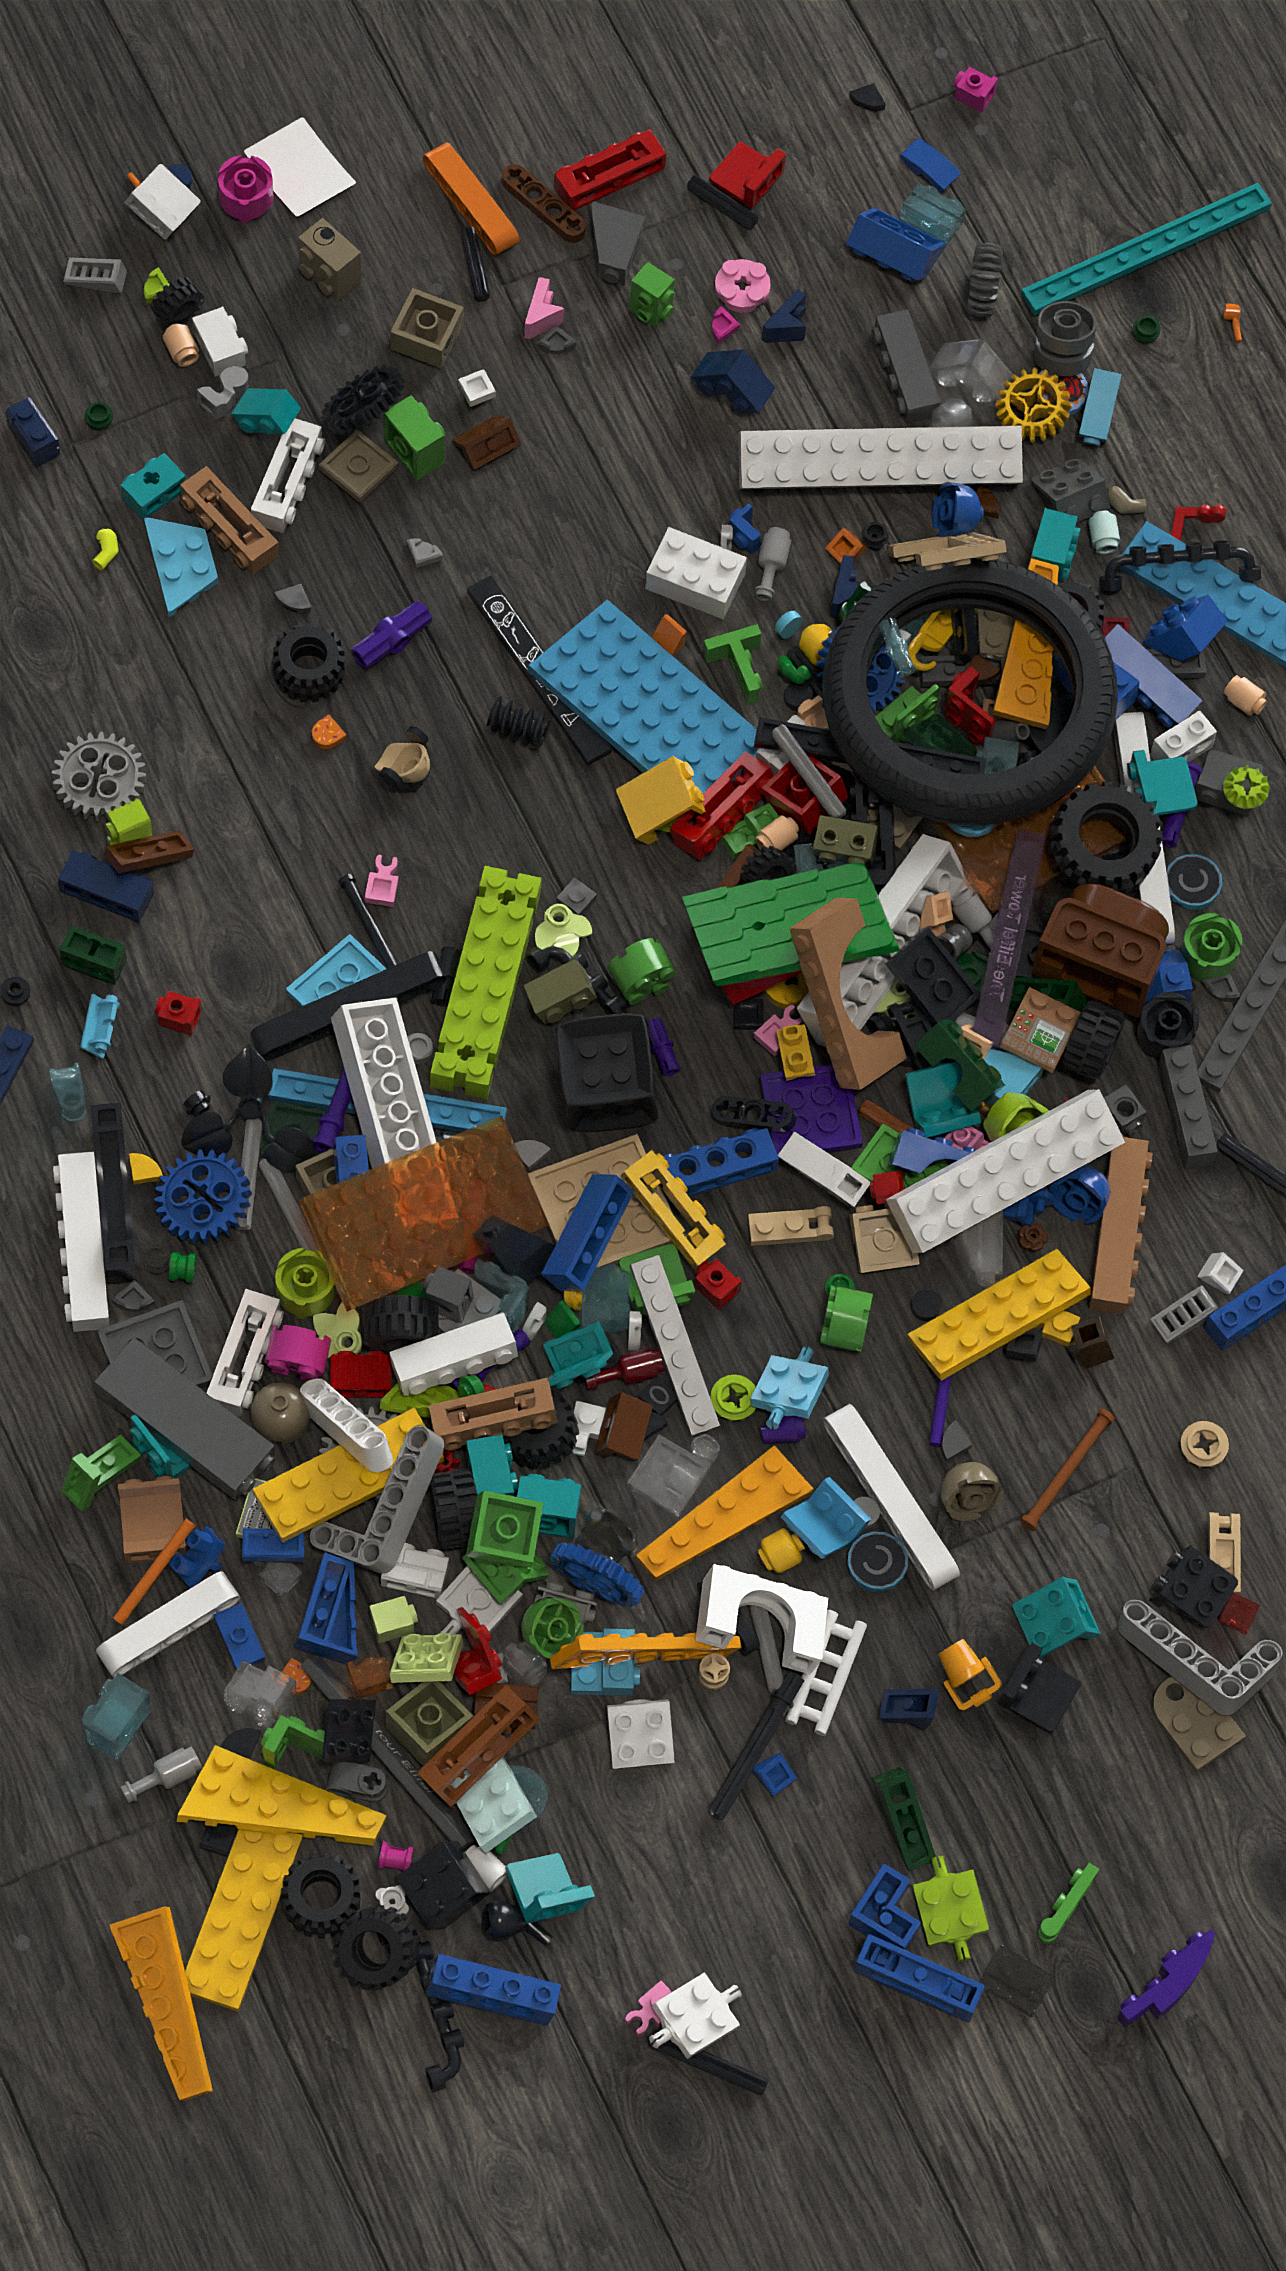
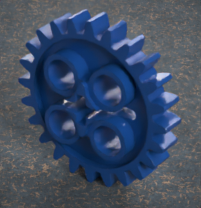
M836 630L828 634L829 638L822 641V645L825 648L817 653L824 658L816 663L817 666L823 668V671L817 674L818 677L823 678L825 661L837 632ZM894 637L889 638L881 647L870 666L866 678V684L869 687L867 696L872 711L876 709L879 711L886 707V704L888 705L893 702V696L901 692L897 686L905 683L899 677V675L906 672V669L899 667V663L903 662L905 658L897 657L896 655L901 647L893 648L891 646L895 639ZM876 659L881 663L882 669L877 666Z
M199 1150L197 1158H193L188 1152L187 1161L185 1162L176 1158L178 1167L167 1166L166 1168L170 1173L169 1177L160 1176L159 1178L164 1186H157L155 1188L157 1193L161 1195L154 1198L157 1206H160L156 1212L159 1217H163L161 1222L164 1227L169 1226V1231L172 1235L178 1233L181 1241H184L189 1236L193 1244H196L199 1237L202 1238L205 1244H208L209 1236H214L218 1242L220 1241L219 1233L222 1231L230 1236L231 1233L228 1227L232 1225L239 1228L240 1225L236 1219L238 1217H247L242 1208L251 1207V1203L246 1199V1197L252 1195L250 1188L247 1187L250 1181L247 1176H244L245 1171L241 1166L237 1167L238 1164L234 1158L228 1161L225 1153H222L217 1158L214 1150H211L207 1157H205L202 1150ZM201 1174H208L205 1180L197 1181ZM188 1181L204 1197L209 1196L215 1206L223 1209L222 1212H217L203 1197L198 1198L194 1190L185 1185L184 1182ZM230 1191L225 1198H218L221 1192ZM188 1195L185 1202L177 1203L181 1196ZM205 1212L210 1213L205 1220H198L201 1214Z
M564 1542L561 1544L557 1543L549 1558L551 1560L550 1563L555 1566L554 1569L560 1571V1575L569 1578V1582L613 1604L618 1603L623 1607L627 1605L630 1608L632 1606L636 1607L645 1592L643 1590L644 1586L639 1584L640 1581L634 1579L633 1574L625 1572L624 1567L611 1559L604 1558L602 1554H595L591 1549H584L581 1545L576 1547L572 1543L568 1545Z

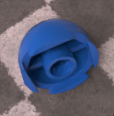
M953 482L943 483L939 488L943 490L941 497L935 496L933 502V528H939L940 533H937L938 537L968 535V533L975 530L983 518L984 510L977 493L967 485Z
M1086 1164L1054 1181L1050 1186V1191L1054 1195V1203L1052 1205L1068 1220L1075 1222L1076 1217L1086 1220L1084 1224H1091L1100 1219L1111 1194L1106 1177L1094 1167Z

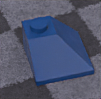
M1179 949L1164 952L1160 969L1144 1006L1154 996L1164 992L1181 994L1190 1003L1193 987L1187 962Z

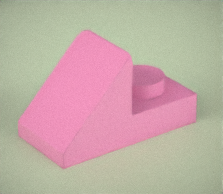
M538 278L525 321L524 338L531 339L552 329L555 325L562 324L564 321V308L551 305L553 291H549L550 279Z

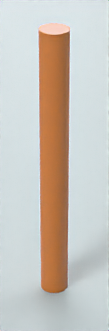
M186 1518L114 1615L113 1618L122 1625L125 1623L196 1526L189 1519Z

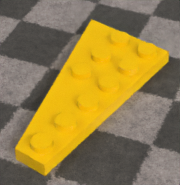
M215 1745L178 1813L177 1822L188 1823V1820L205 1821V1825L217 1827V1823L235 1825L240 1830L286 1835L287 1832L302 1833L305 1838L315 1839V1836L318 1835L333 1837L338 1842L374 1846L385 1824L387 1815Z

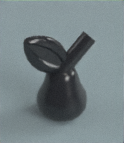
M494 1900L488 1903L483 1910V1931L492 1941H504L515 1934L525 1931V1929L544 1946L553 1938L549 1932L538 1924L540 1921L526 1923L521 1908L511 1905L503 1900Z

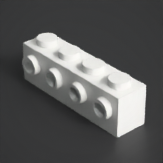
M504 1312L389 1352L392 1368L403 1396L420 1394L427 1388L438 1384L451 1383L461 1376L477 1374L484 1368L496 1364H505L518 1357L516 1341Z

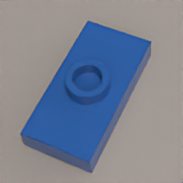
M243 1528L242 1561L304 1562V1532L282 1543L274 1529Z
M242 1603L213 1614V1618L237 1672L266 1660Z

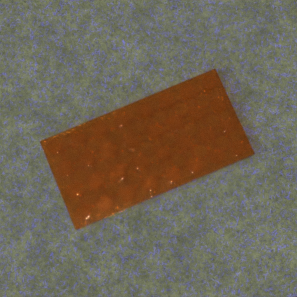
M503 1116L299 1200L346 1311H350L425 1279L430 1272L435 1273L437 1266L448 1269L483 1254L484 1252L472 1234L492 1215L531 1233L548 1226L540 1201Z

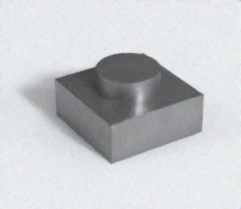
M574 877L556 897V903L567 906L573 914L583 915L597 899V893Z

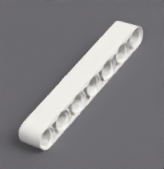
M848 1404L823 1418L828 1434L869 1497L878 1503L880 1514L895 1537L904 1545L908 1557L927 1586L934 1591L960 1576L954 1559L856 1409L851 1404Z

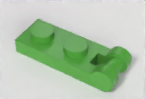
M1088 1863L1084 1871L1080 1868L1077 1869L1069 1882L1073 1886L1067 1896L1062 1893L1052 1908L1057 1911L1053 1918H1046L1042 1921L1038 1931V1939L1042 1943L1051 1944L1055 1941L1096 1879L1099 1868Z

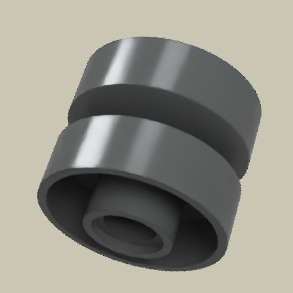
M1070 301L1055 302L1041 310L1038 316L1034 358L1040 368L1046 369L1048 373L1056 374L1057 376H1074L1084 372L1090 366L1097 324L1091 310L1084 305Z

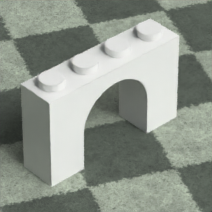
M713 1564L703 1579L696 1641L725 1649L736 1632L738 1608L746 1605L759 1606L771 1612L783 1627L785 1642L782 1667L811 1675L822 1660L828 1598L819 1596L811 1591L789 1587L784 1583L762 1579L754 1574L732 1570L727 1566Z

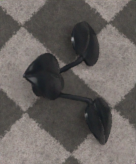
M247 1045L232 1059L223 1072L225 1088L232 1095L241 1097L239 1106L235 1109V1113L230 1120L223 1124L219 1114L215 1112L202 1113L189 1122L181 1138V1145L185 1150L196 1155L199 1150H202L205 1157L208 1156L211 1150H214L218 1158L222 1153L226 1154L232 1146L233 1137L227 1129L234 1124L236 1119L240 1115L247 1119H254L259 1116L266 1137L271 1142L264 1151V1156L271 1166L284 1172H296V1165L317 1156L310 1136L299 1127L286 1126L279 1129L275 1137L271 1134L266 1119V1111L262 1108L264 1097L272 1089L273 1077L263 1057L250 1045Z

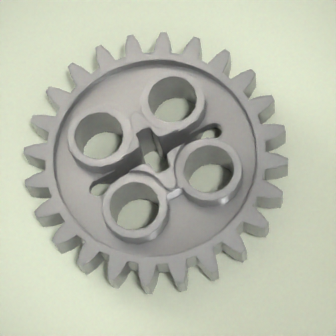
M103 732L99 733L98 739H94L93 735L88 733V740L86 741L78 736V745L75 746L68 742V752L60 750L59 757L61 760H54L56 770L52 771V778L55 780L53 781V788L58 790L56 792L57 799H64L65 809L73 806V815L83 811L85 820L88 819L90 814L95 815L96 821H99L101 814H105L108 819L109 810L119 809V806H124L125 803L129 804L130 801H135L136 798L140 799L138 793H144L145 791L143 783L147 782L146 773L143 772L146 771L145 763L141 762V753H135L134 744L126 747V738L124 737L116 742L114 733L108 739H104ZM108 755L103 765L104 774L100 775L104 756ZM87 758L96 759L94 762L87 763L84 761ZM117 765L124 767L121 770L111 769L112 767ZM95 779H98L96 794L93 798H91V795L95 790ZM81 782L87 784L85 787L81 788L75 786L77 783ZM106 790L115 791V793L111 795L103 794V792Z

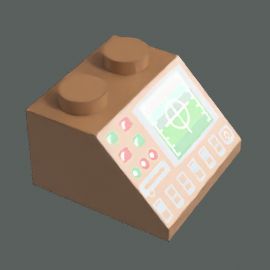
M1029 987L1000 1047L1053 1073L1081 1012Z

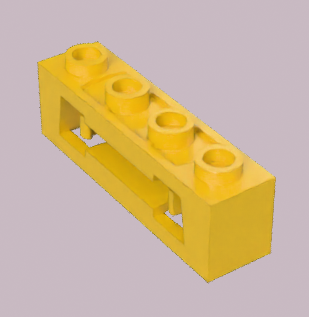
M651 1150L626 1169L620 1176L634 1190L635 1196L691 1267L696 1269L726 1245L723 1241L725 1236L716 1224L711 1225L704 1217L706 1211L697 1200L693 1202L686 1194L688 1189L679 1177L674 1178L667 1170L669 1164L660 1153L656 1155ZM660 1183L663 1185L662 1190L689 1225L691 1227L695 1225L696 1228L689 1232L688 1235L684 1236L683 1232L685 1229L656 1192L654 1194L650 1193Z

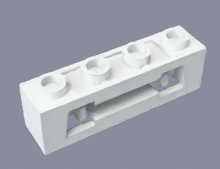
M294 419L287 432L282 434L251 507L252 515L265 528L284 533L287 524L291 525L296 514L295 504L297 500L302 501L306 490V485H304L306 478L312 477L316 464L314 462L316 454L321 455L325 445L321 426ZM292 447L291 457L297 458V461L286 484L285 498L282 502V493L277 492L289 464V452Z
M245 1289L207 1390L209 1396L238 1417L242 1416L244 1408L249 1409L254 1397V1392L251 1389L254 1381L259 1382L264 1370V1365L261 1362L264 1354L267 1353L272 1328L274 1325H277L278 1328L280 1327L284 1311L280 1310V1299ZM247 1322L248 1330L256 1332L241 1371L242 1382L238 1388L239 1376L233 1375L232 1371L246 1336L245 1325ZM227 1377L226 1384H225V1386H223V1383H224V1381H225V1378Z

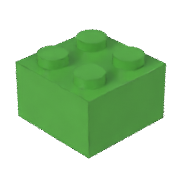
M411 395L389 408V411L384 412V442L416 481L444 464L445 431L438 422L434 423L423 403H418Z
M483 1490L476 1496L466 1556L521 1568L530 1566L534 1561L543 1502Z

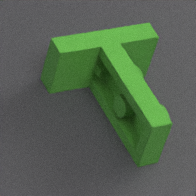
M758 624L706 639L703 645V656L706 663L726 657L729 658L747 704L758 702L759 692L763 688L759 674H754L751 668L753 662L749 650L760 647L761 631Z
M120 1434L88 1458L82 1453L72 1458L61 1491L82 1512L91 1506L95 1492L138 1463L141 1454Z

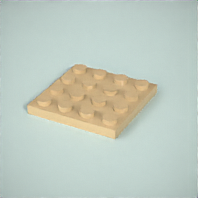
M638 1134L527 1174V1180L555 1244H557L592 1174H612L622 1179L620 1175L646 1155ZM659 1184L657 1187V1195L664 1202L667 1208L671 1211L669 1204ZM631 1197L593 1273L619 1264L622 1257L673 1244L643 1204L636 1198Z

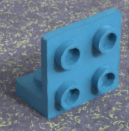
M830 1477L821 1482L807 1501L785 1511L781 1515L788 1528L808 1545L811 1552L822 1559L853 1544L872 1520Z

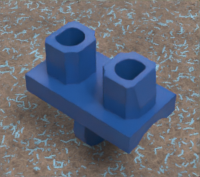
M1047 1186L1004 1208V1215L1007 1220L1021 1222L1022 1226H1029L1031 1223H1034L1035 1212L1044 1213V1207L1054 1203V1195L1047 1192Z
M205 1526L202 1531L193 1529L187 1537L186 1543L190 1547L185 1555L181 1553L175 1554L169 1562L172 1569L191 1588L199 1584L210 1569L219 1572L222 1568V1564L217 1558L222 1553L226 1544L208 1526Z

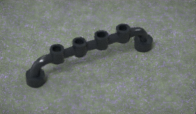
M1228 540L1214 541L1213 548L1202 549V543L1189 542L1185 544V550L1174 551V545L1161 544L1157 546V552L1146 553L1145 546H1132L1129 548V554L1116 556L1109 562L1106 567L1105 576L1099 577V589L1102 591L1121 590L1122 577L1116 575L1118 568L1125 565L1145 566L1153 563L1173 564L1182 561L1201 562L1202 560L1211 559L1229 560L1230 558H1240L1244 562V566L1239 567V578L1241 581L1260 580L1261 567L1255 565L1254 557L1250 551L1243 547H1230V541Z
M556 946L544 949L534 947L525 955L528 964L538 973L550 965V958L559 959L563 964L576 959L585 970L589 967L588 961L582 954L578 953L572 957L566 950ZM586 971L597 996L596 999L603 1005L605 1012L608 1015L626 1013L624 1011L628 1007L626 1000L620 994L611 997L605 991L608 988L606 979L599 973L592 977ZM649 1038V1044H650V1050H651V1049H652V1046H651V1040H650V1038Z
M414 1929L412 1931L413 1936L418 1935V1933ZM376 1932L382 1946L389 1944L388 1940L381 1933ZM419 1937L420 1942L415 1945V1948L420 1949L419 1956L414 1958L420 1975L422 1989L426 1994L431 1971L428 1960L434 1959V1954L430 1942H421ZM427 1996L432 2018L437 2024L443 2049L449 2059L448 2066L442 2070L439 2064L425 2068L429 2087L432 2092H437L445 2089V2082L454 2078L459 2072L461 2066L459 2048L464 2047V2040L459 2028L451 2029L448 2020L454 2017L451 2002Z

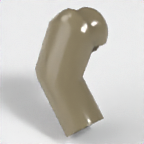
M1118 486L1111 487L1108 490L1109 503L1120 514L1146 513L1145 499L1131 500Z

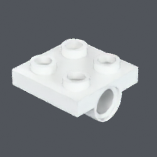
M641 1699L626 1701L623 1704L607 1705L613 1769L675 1763L668 1699L657 1701Z

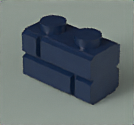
M26 398L6 409L7 425L26 454L29 455L35 467H39L60 455L58 438L31 398Z

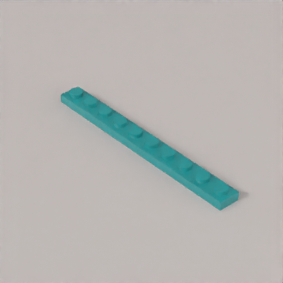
M1259 183L1253 184L1027 286L1021 290V296L1033 315L1036 316L1049 304L1069 301L1270 210L1272 202Z

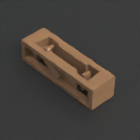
M207 466L180 484V501L184 508L189 512L192 510L198 516L201 526L207 531L210 529L216 535L219 545L226 550L228 548L231 551L236 563L242 569L247 568L254 575L279 557V542ZM216 500L220 503V510L244 534V536H242L243 541L239 538L238 531L214 507L215 505H217Z
M548 1378L429 1405L434 1433L442 1437L444 1449L456 1450L462 1445H466L467 1440L501 1434L503 1436H516L522 1431L534 1428L545 1429L550 1427L551 1424L558 1423ZM534 1391V1393L525 1394V1395L518 1396V1397H515V1396H514V1395H517V1394ZM466 1407V1409L446 1413L449 1410ZM465 1418H470L469 1423H466Z

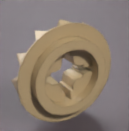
M1199 1421L1188 1426L1180 1440L1181 1453L1185 1455L1188 1463L1192 1462L1199 1468L1209 1466L1213 1468L1224 1460L1229 1449L1226 1433L1221 1427L1208 1421ZM1200 1435L1205 1443H1213V1445L1209 1446L1208 1455L1203 1448H1195L1200 1443Z

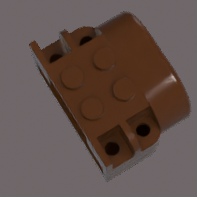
M1079 885L1071 892L1069 898H1064L1056 904L1039 941L1031 974L1043 979L1076 980L1084 996L1140 1018L1145 1000L1153 987L1166 948L1165 940L1169 933L1168 922L1157 909L1141 900L1103 885Z

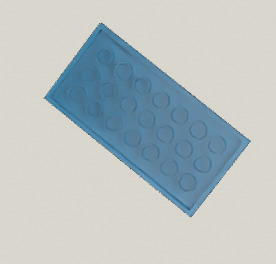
M608 599L528 665V672L643 773L674 756L683 762L689 763L694 772L693 782L703 794L744 752L755 757L756 752L760 749L754 747L757 732L754 726ZM742 768L731 778L732 782L743 773Z

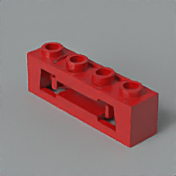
M651 129L642 133L638 132L621 143L611 144L605 150L595 155H587L581 161L571 166L566 165L554 173V189L561 200L575 211L664 170L666 166V152ZM644 166H648L647 168L640 170L639 172L633 173L634 171ZM593 190V193L579 199L580 196Z
M744 752L703 793L704 801L702 803L706 812L697 816L696 820L689 824L687 822L697 813L690 809L683 813L669 827L674 845L698 860H701L708 852H711L723 836L731 832L735 825L746 814L750 813L764 796L762 787L773 777L771 766ZM742 768L743 773L737 776L732 783L731 778Z

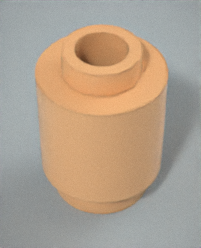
M180 324L169 326L163 335V341L173 361L178 363L180 367L192 365L199 358V348L188 326Z
M1236 675L1224 690V694L1228 696L1227 700L1249 716L1253 713L1258 715L1267 704L1265 699L1266 692L1245 677L1240 678Z
M781 815L759 831V835L755 837V842L760 850L763 846L767 848L774 846L782 851L798 839L797 832L799 828L791 817L786 818Z

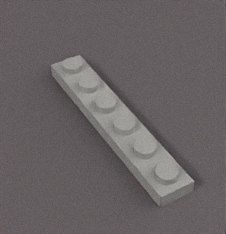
M657 1255L631 1264L632 1275L690 1436L720 1426L660 1256Z

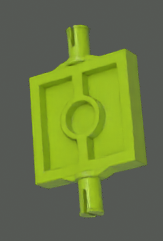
M938 1856L941 1868H939L937 1857H934L931 1861L936 1876L929 1881L913 1885L928 1947L940 1944H954L958 1962L964 1961L961 1949H963L964 1957L967 1961L971 1957L966 1941L975 1935L989 1932L974 1870L957 1874L948 1873L944 1856Z

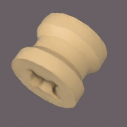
M715 1653L705 1656L699 1667L698 1678L700 1683L709 1690H718L724 1687L730 1673L728 1660L724 1656Z

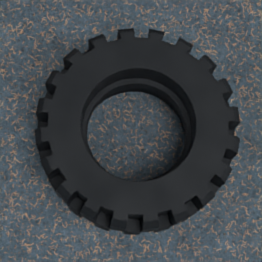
M1103 781L1100 787H1097L1095 782L1086 784L1084 790L1078 788L1071 793L1069 798H1065L1048 831L1047 840L1050 843L1047 850L1048 856L1054 857L1052 862L1054 870L1056 872L1061 870L1063 873L1061 879L1066 884L1072 882L1076 885L1075 888L1082 884H1098L1127 894L1131 892L1133 887H1138L1145 880L1160 855L1163 832L1158 830L1161 825L1159 816L1152 815L1154 807L1149 801L1144 803L1141 800L1142 794L1138 791H1135L1134 794L1127 791L1128 786L1121 783L1118 787H1112V782ZM1097 819L1116 824L1124 831L1129 840V854L1119 860H1103L1092 855L1084 847L1080 839L1079 829L1081 825L1087 821Z

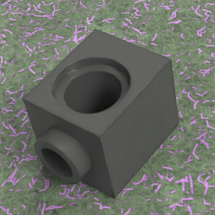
M1127 1085L1104 1097L1122 1136L1127 1133L1132 1135L1143 1127L1146 1111ZM1125 1110L1129 1112L1131 1116L1123 1117L1118 1113V1111Z

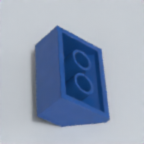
M874 207L858 215L846 244L853 247L852 251L862 257L870 256L877 260L876 263L886 269L894 268L901 272L900 275L903 278L915 282L928 275L947 243Z

